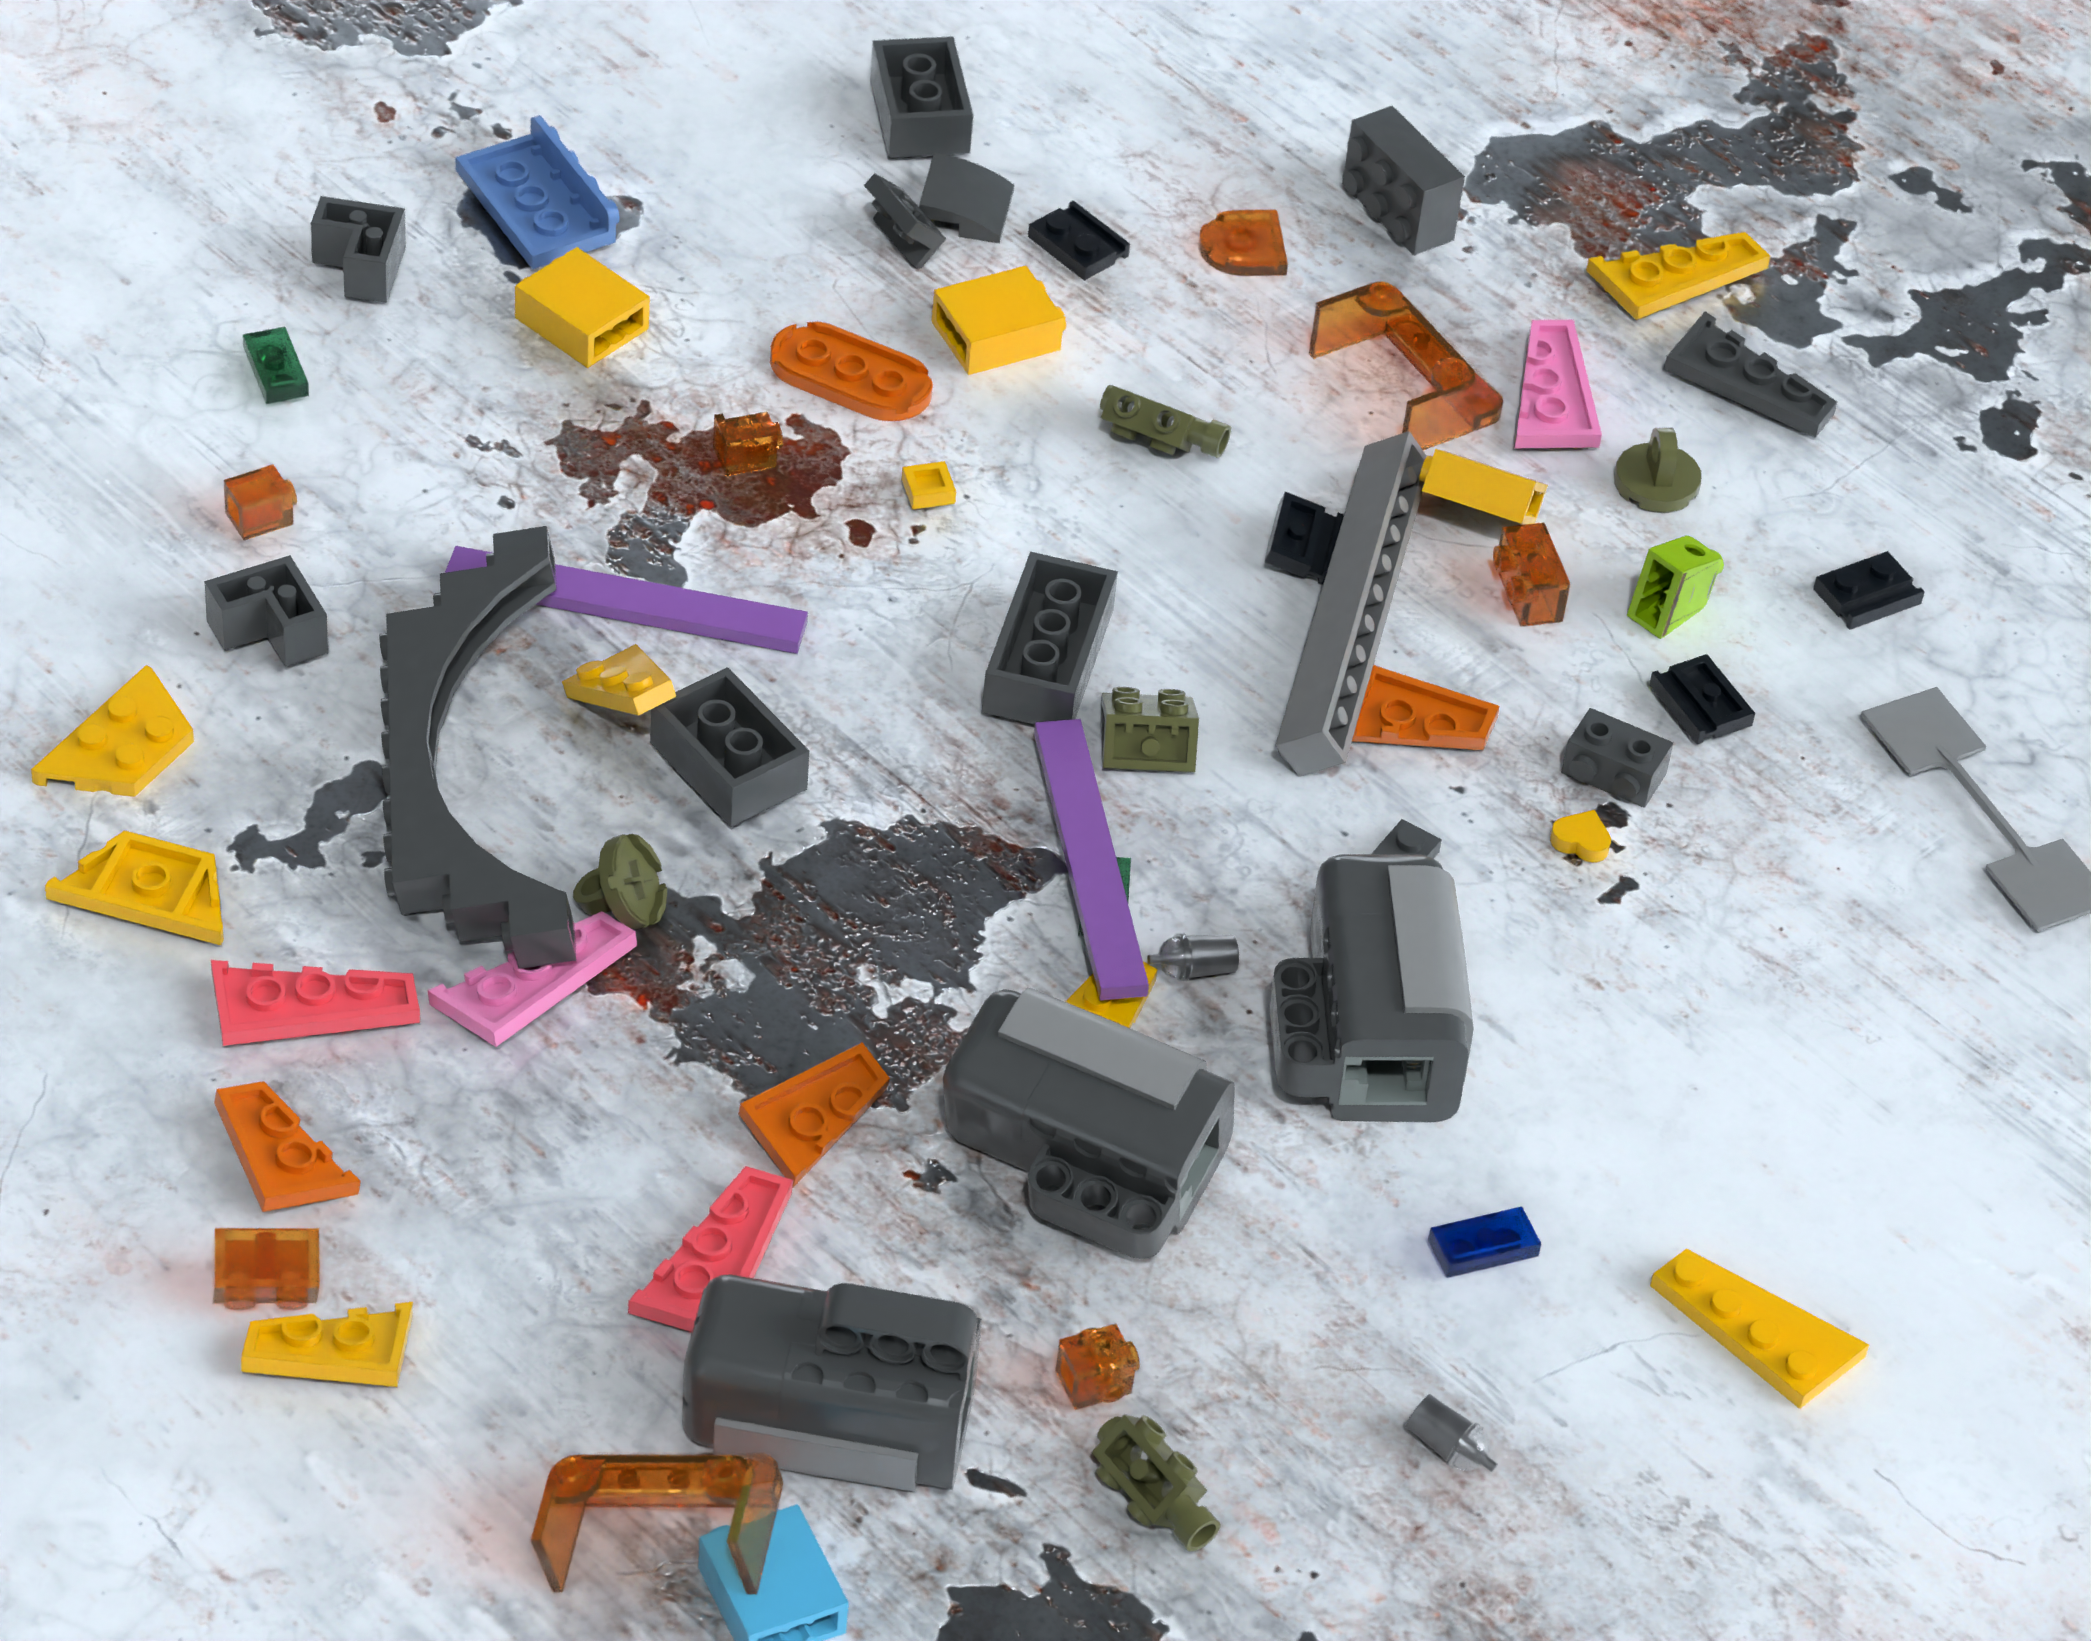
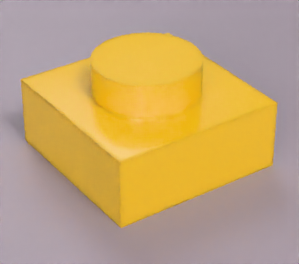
M945 461L902 467L901 480L912 510L955 504L956 489Z

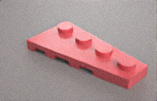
M211 960V972L223 1046L420 1023V1009L413 973L349 969L346 975H332L324 972L323 967L303 966L302 972L274 971L273 964L253 963L252 969L229 968L228 961Z
M745 1166L710 1206L709 1215L698 1227L693 1226L682 1238V1246L670 1260L665 1258L656 1268L650 1283L643 1291L638 1289L629 1299L628 1313L692 1332L702 1293L710 1280L720 1275L730 1274L754 1278L792 1194L793 1180Z

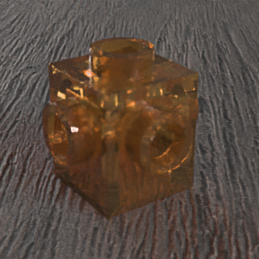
M1117 1324L1101 1328H1088L1076 1335L1059 1339L1055 1371L1075 1410L1101 1402H1115L1125 1395L1132 1394L1135 1371H1138L1140 1368L1139 1356L1134 1344L1131 1341H1125Z

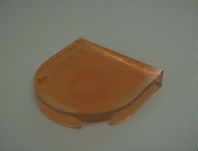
M1277 210L1224 211L1218 213L1216 219L1205 225L1203 224L1201 227L1198 244L1199 252L1202 258L1213 268L1236 276H1287L1288 261Z

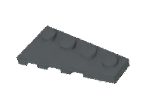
M1706 311L1667 355L1664 366L1665 370L1815 438L1835 414L1836 400L1798 374H1785L1778 369V361L1766 352L1761 355L1753 352L1744 345V337L1734 330L1726 333L1715 325L1716 318Z

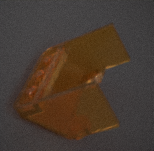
M1379 281L1316 303L1309 355L1313 359L1384 334L1435 388L1436 391L1407 401L1402 433L1410 431L1422 450L1488 427L1499 421L1504 402L1501 393L1439 327L1395 286Z
M599 1452L571 1455L557 1462L549 1472L530 1541L552 1592L563 1593L586 1507L735 1508L727 1544L746 1593L757 1594L783 1488V1478L776 1460L772 1456L761 1452Z

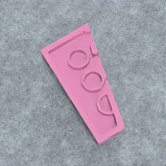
M1532 320L1515 448H1599L1602 434L1574 320Z
M601 911L575 923V961L519 969L513 951L507 954L508 962L488 971L483 966L473 969L464 974V982L449 989L444 984H440L427 990L429 1004L497 1047L637 946L636 932Z

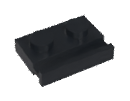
M1074 200L1069 202L1067 209L1062 210L1058 208L1029 224L1028 238L1084 281L1114 265L1117 258L1122 257L1125 259L1129 257L1130 243Z
M1285 491L1278 505L1264 562L1306 578L1307 574L1319 578L1318 583L1323 585L1344 514L1338 512L1336 516L1325 512L1326 507Z
M1888 551L1816 576L1813 588L1838 617L1843 616L1847 620L1846 627L1849 630L1920 605L1925 593L1921 587L1916 588L1912 584L1913 578Z
M1708 654L1669 666L1668 671L1661 674L1658 670L1652 672L1649 683L1650 687L1696 744L1703 743L1705 737L1712 735L1715 739L1753 725L1755 712Z

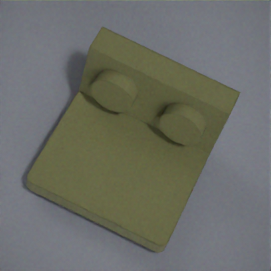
M1115 687L1112 689V693H1102L1101 704L1105 716L1103 768L1195 772L1199 717L1193 698L1185 696L1186 693L1177 689H1161L1158 691V695L1140 694V690L1137 688Z

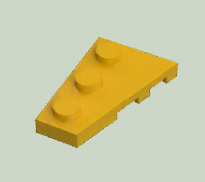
M637 644L603 661L597 660L585 663L576 669L577 674L562 681L566 696L569 699L638 716L676 697L671 679Z
M413 1301L395 1303V1311L368 1314L367 1307L347 1309V1317L320 1320L314 1314L250 1321L241 1355V1372L397 1387L413 1317Z

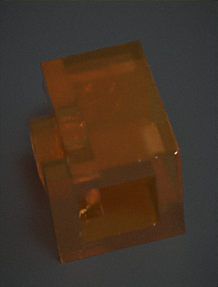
M768 412L728 419L724 418L723 413L714 415L713 449L726 476L776 467L777 448H782L783 436L779 423L772 422Z

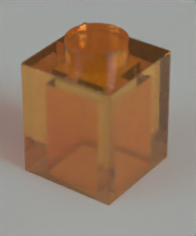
M274 464L223 480L225 513L244 541L293 525V505L297 504L296 491L289 479L284 480Z

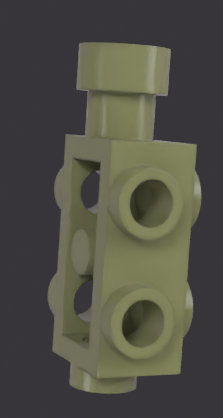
M1108 385L1101 398L1100 409L1103 410L1101 419L1113 423L1110 432L1131 440H1135L1137 433L1152 438L1150 447L1173 456L1176 448L1190 452L1192 444L1201 447L1202 453L1220 458L1230 439L1231 426L1214 419L1211 422H1207L1116 386Z
M1124 1414L1122 1417H1114L1105 1422L1097 1433L1100 1443L1092 1451V1454L1101 1463L1096 1472L1108 1486L1117 1491L1123 1489L1132 1499L1127 1505L1129 1512L1139 1522L1148 1527L1154 1524L1173 1528L1174 1535L1190 1552L1197 1551L1210 1543L1220 1529V1522L1207 1507L1197 1505V1502L1208 1490L1195 1477L1198 1472L1196 1466L1180 1452L1173 1451L1164 1441L1166 1437L1165 1431L1148 1416L1143 1415L1141 1418ZM1142 1451L1148 1456L1147 1460L1141 1459Z

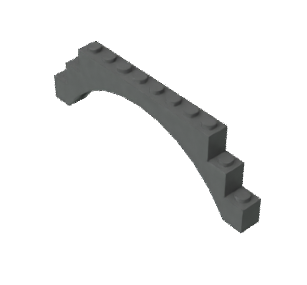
M547 526L493 534L494 553L486 554V567L440 573V593H433L434 606L387 613V633L379 634L382 658L384 661H387V665L380 666V677L383 691L388 693V698L381 699L383 722L385 726H389V731L381 733L383 753L385 759H389L388 765H382L384 788L386 793H390L389 799H383L385 823L387 827H391V833L383 835L385 855L387 861L392 862L391 868L384 869L388 897L396 896L402 915L443 909L446 923L455 924L460 942L502 935L504 948L506 951L514 950L519 969L576 960L575 924L567 894L564 891L555 889L512 870L475 843L451 815L441 796L436 777L439 734L451 700L477 657L511 622L547 595L557 590L555 556Z

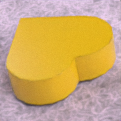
M1591 810L1557 819L1553 823L1550 842L1556 850L1562 853H1575L1580 859L1593 863L1600 862L1608 856L1611 837L1596 811Z

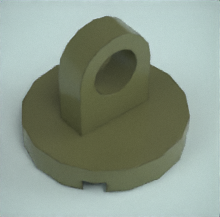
M1654 428L1649 443L1637 444L1622 452L1616 462L1614 484L1620 495L1628 502L1629 497L1639 502V508L1661 513L1678 511L1687 507L1689 501L1694 497L1696 498L1699 494L1701 469L1694 458L1678 448L1674 428Z
M622 834L607 840L602 847L598 868L588 872L576 884L573 890V898L588 915L592 916L601 911L604 913L612 911L614 916L629 928L638 930L660 921L667 902L666 884H659V878L656 873L662 871L660 860L651 845L639 835Z

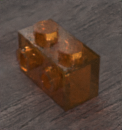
M1545 522L1502 527L1499 546H1495L1493 549V563L1520 627L1563 622L1571 583Z
M215 1228L213 1238V1303H224L226 1308L232 1310L251 1309L255 1307L256 1303H276V1306L280 1309L298 1310L307 1307L308 1303H317L320 1288L319 1228Z

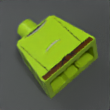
M1687 535L1650 548L1627 616L1659 639H1662L1705 607L1716 576L1723 571V558L1717 551L1709 549L1693 537Z

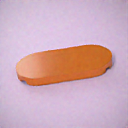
M807 322V327L796 328L797 324H794L779 331L772 340L770 364L773 372L782 381L870 418L882 421L906 420L923 412L931 402L932 378L928 376V369L922 362L907 354L824 322Z

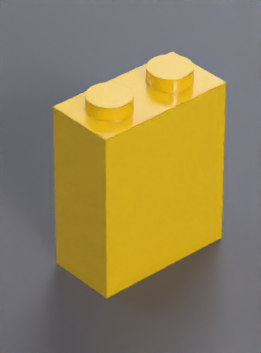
M578 247L554 259L550 264L531 276L525 277L520 283L515 285V318L586 368L591 367L649 329L650 296Z
M1027 265L934 290L932 323L968 375L1061 350L1062 332L1066 329L1065 315L1059 306L1054 305L1047 295L1043 282L1034 277Z
M1435 449L1433 457L1427 455L1419 476V480L1424 482L1423 492L1530 526H1535L1548 484L1439 449Z

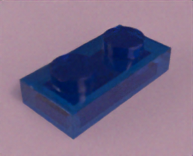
M1522 1206L1431 1227L1428 1241L1447 1278L1538 1257L1541 1248V1242Z

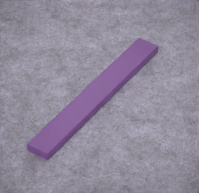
M455 545L445 573L486 567V554L493 552ZM555 564L557 590L535 604L798 654L808 621V611Z
M1081 719L1035 722L1034 736L1099 999L1148 996L1149 983Z

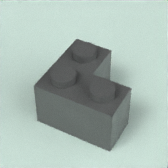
M320 196L311 221L312 262L343 267L345 297L387 303L406 248L405 208Z
M291 555L204 581L206 620L224 650L267 637L285 667L328 654L327 614Z

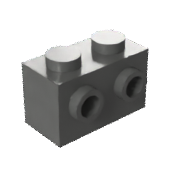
M1589 708L1568 740L1561 773L1645 808L1667 774L1674 742Z

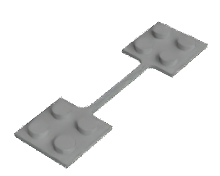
M1938 687L1861 712L1863 719L1909 775L1934 767H1943L1950 770L2014 847V855L1987 864L1985 869L2037 932L2091 913V872L2066 841L2062 838L2039 847L2026 846L2017 832L1960 765L1959 759L1985 751L1986 745Z

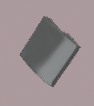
M934 152L919 208L931 220L959 224V237L1000 244L1014 192V184L979 164Z

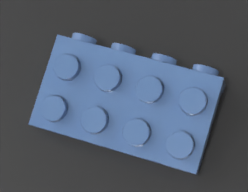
M541 115L531 118V134L455 157L456 172L532 269L548 265L554 259L563 256L576 247L584 252H588L616 243V224L620 220L616 204L613 200L606 198L599 189L595 177L586 173L579 164L575 152L566 148L560 140L555 127L549 126Z

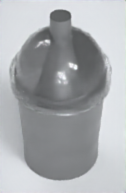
M1178 933L1163 942L1158 954L1148 955L1147 961L1148 964H1159L1165 975L1171 978H1176L1178 981H1188L1194 977L1235 973L1239 965V949L1234 935H1186L1185 933Z
M1431 1394L1421 1401L1407 1421L1406 1428L1446 1460V1464L1452 1469L1456 1467L1460 1470L1471 1471L1483 1465L1492 1472L1498 1465L1488 1457L1490 1440L1483 1431V1427L1477 1422L1472 1423Z

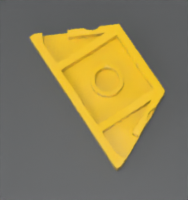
M145 665L31 769L32 783L39 786H47L49 779L75 782V790L89 792L108 791L114 795L135 797L194 742L193 728L154 670Z
M124 830L109 840L101 850L92 851L80 859L77 871L62 881L54 876L45 885L46 899L220 946L224 941L215 854Z

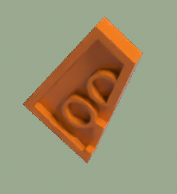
M1373 665L1352 741L1484 750L1497 721L1500 706Z
M862 1042L742 1102L738 1115L785 1178L793 1180L794 1187L887 1090L890 1078Z
M264 1081L216 1089L214 1104L262 1212L358 1195L361 1181L351 1170L344 1172L332 1160L333 1152L322 1140L315 1142L300 1127L301 1119Z

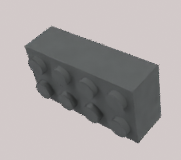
M1030 551L985 673L982 702L983 713L1034 725L1035 722L1073 720L1076 718L1113 612L1118 571Z

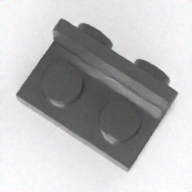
M874 173L864 185L875 198L872 205L878 212L873 220L912 266L921 269L946 238L902 188Z

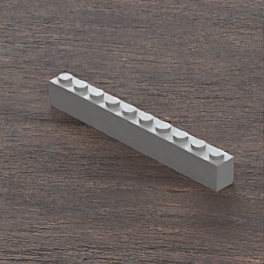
M1410 431L1366 445L1363 450L1275 745L1282 759L1290 764L1299 777L1344 764L1347 760L1423 493L1424 482L1419 480V476L1427 455Z

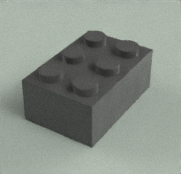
M954 37L873 40L870 81L888 157L930 156L934 152L946 155L970 153L973 111Z
M1393 106L1353 119L1347 143L1345 169L1342 176V185L1413 256L1454 241L1465 176Z
M728 667L676 691V697L651 709L650 743L730 827L807 790L810 751Z

